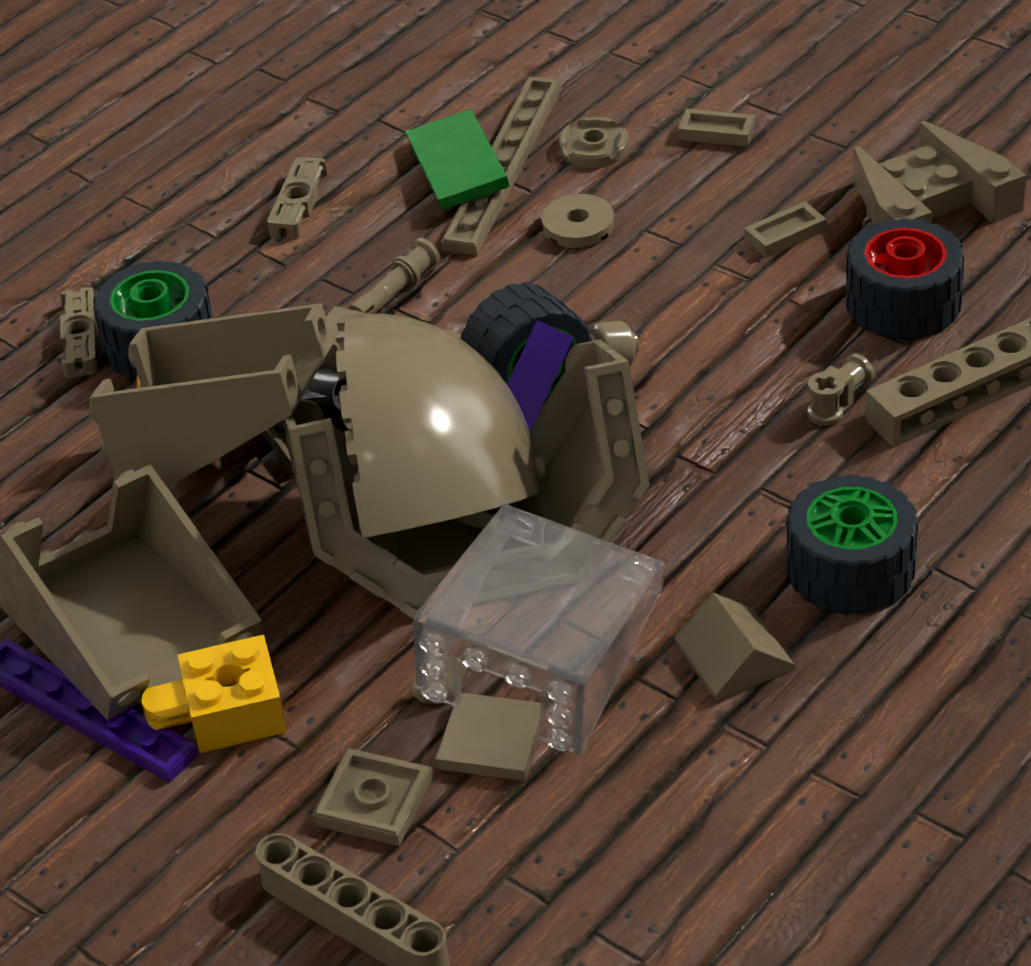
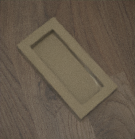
M685 109L678 128L679 140L748 147L755 127V115Z
M804 201L745 227L744 240L767 258L825 232L827 219Z

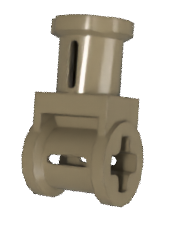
M853 353L843 360L841 368L837 369L829 366L824 372L816 373L808 380V391L812 395V401L807 408V417L811 422L821 426H830L841 421L843 412L853 404V393L859 387H864L874 380V368L868 359L860 354Z

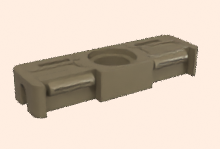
M297 157L294 160L267 219L270 237L281 238L282 235H287L288 239H298L301 237L299 227L304 216L310 217L319 196L318 184L322 176H327L324 159ZM297 196H304V197L299 198V199H291V198L297 197Z
M91 287L80 288V292L73 293L71 289L60 293L64 309V315H60V335L65 353V360H61L64 375L67 378L93 375L99 371L98 332L93 310L95 295ZM77 330H87L83 333L71 334Z

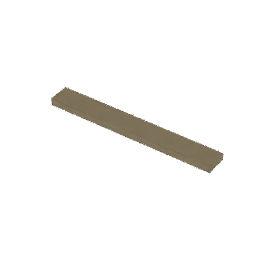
M536 77L527 78L491 146L507 175L510 187L461 204L441 241L442 252L478 256L561 93V81Z

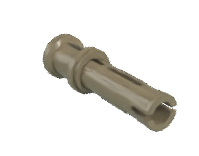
M425 238L415 239L411 244V249L403 256H396L391 262L390 270L356 301L351 303L347 309H356L359 312L375 314L405 286L416 285L420 280V275L426 269L434 268L440 262V255L436 247Z

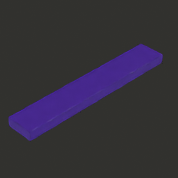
M7 638L0 643V687L168 783L174 780L199 755L196 743L169 728L154 730L148 725L145 715L133 708H129L123 713L107 720L54 664Z

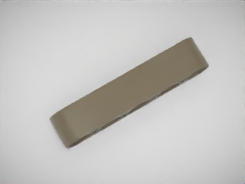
M283 833L271 834L260 840L256 846L255 855L264 890L270 895L387 966H450L446 934L443 927L434 920L289 835Z

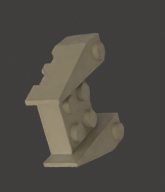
M927 121L920 122L918 149L888 159L880 164L860 146L854 147L853 183L859 197L863 198L866 205V214L869 221H873V224H879L891 219L923 220L932 224V219L970 204L992 223L1023 211L1026 175L1004 156Z

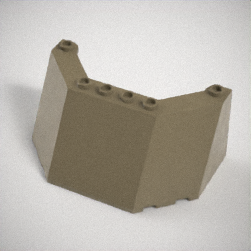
M601 339L577 344L567 352L564 359L565 372L545 399L530 432L535 456L543 455L547 479L540 480L541 489L537 494L501 506L546 518L544 533L524 539L456 522L454 519L362 538L352 486L354 474L358 473L359 468L358 464L351 465L350 459L347 456L345 433L333 426L331 418H324L321 408L315 402L301 399L294 413L283 420V426L314 556L345 573L350 579L378 597H382L395 605L400 611L414 620L581 585L590 573V567L603 549L606 550L626 521L624 518L637 499L640 501L650 486L629 361Z

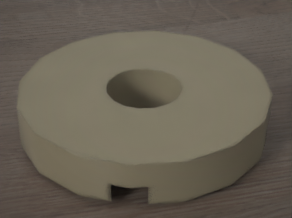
M583 118L578 120V125L570 128L569 124L560 133V154L565 161L578 167L602 168L615 164L624 158L629 150L628 131L625 127L623 129L620 128L619 122L610 118Z
M572 194L562 196L550 202L543 209L541 223L542 230L547 239H555L558 245L566 248H585L600 243L601 237L606 234L609 236L613 232L615 219L611 205L603 198L591 194Z

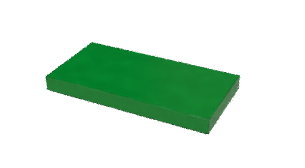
M471 109L406 131L409 144L441 210L510 187L507 175Z

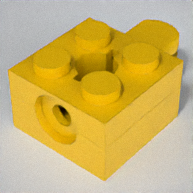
M264 634L177 654L183 680L148 687L142 695V706L148 725L154 730H161L192 722L199 753L287 733L281 699Z

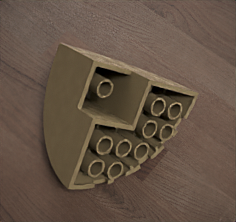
M369 313L345 315L338 318V332H336L337 374L339 378L346 377L347 384L341 386L339 397L343 423L352 422V428L345 431L347 456L350 459L351 465L358 464L359 468L358 473L354 474L352 486L362 538L483 512L526 499L540 491V480L547 479L543 455L535 456L528 425L517 400L499 373L482 355L447 331L412 318Z

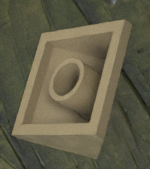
M715 593L710 595L675 637V645L715 701L795 670V664L753 608Z

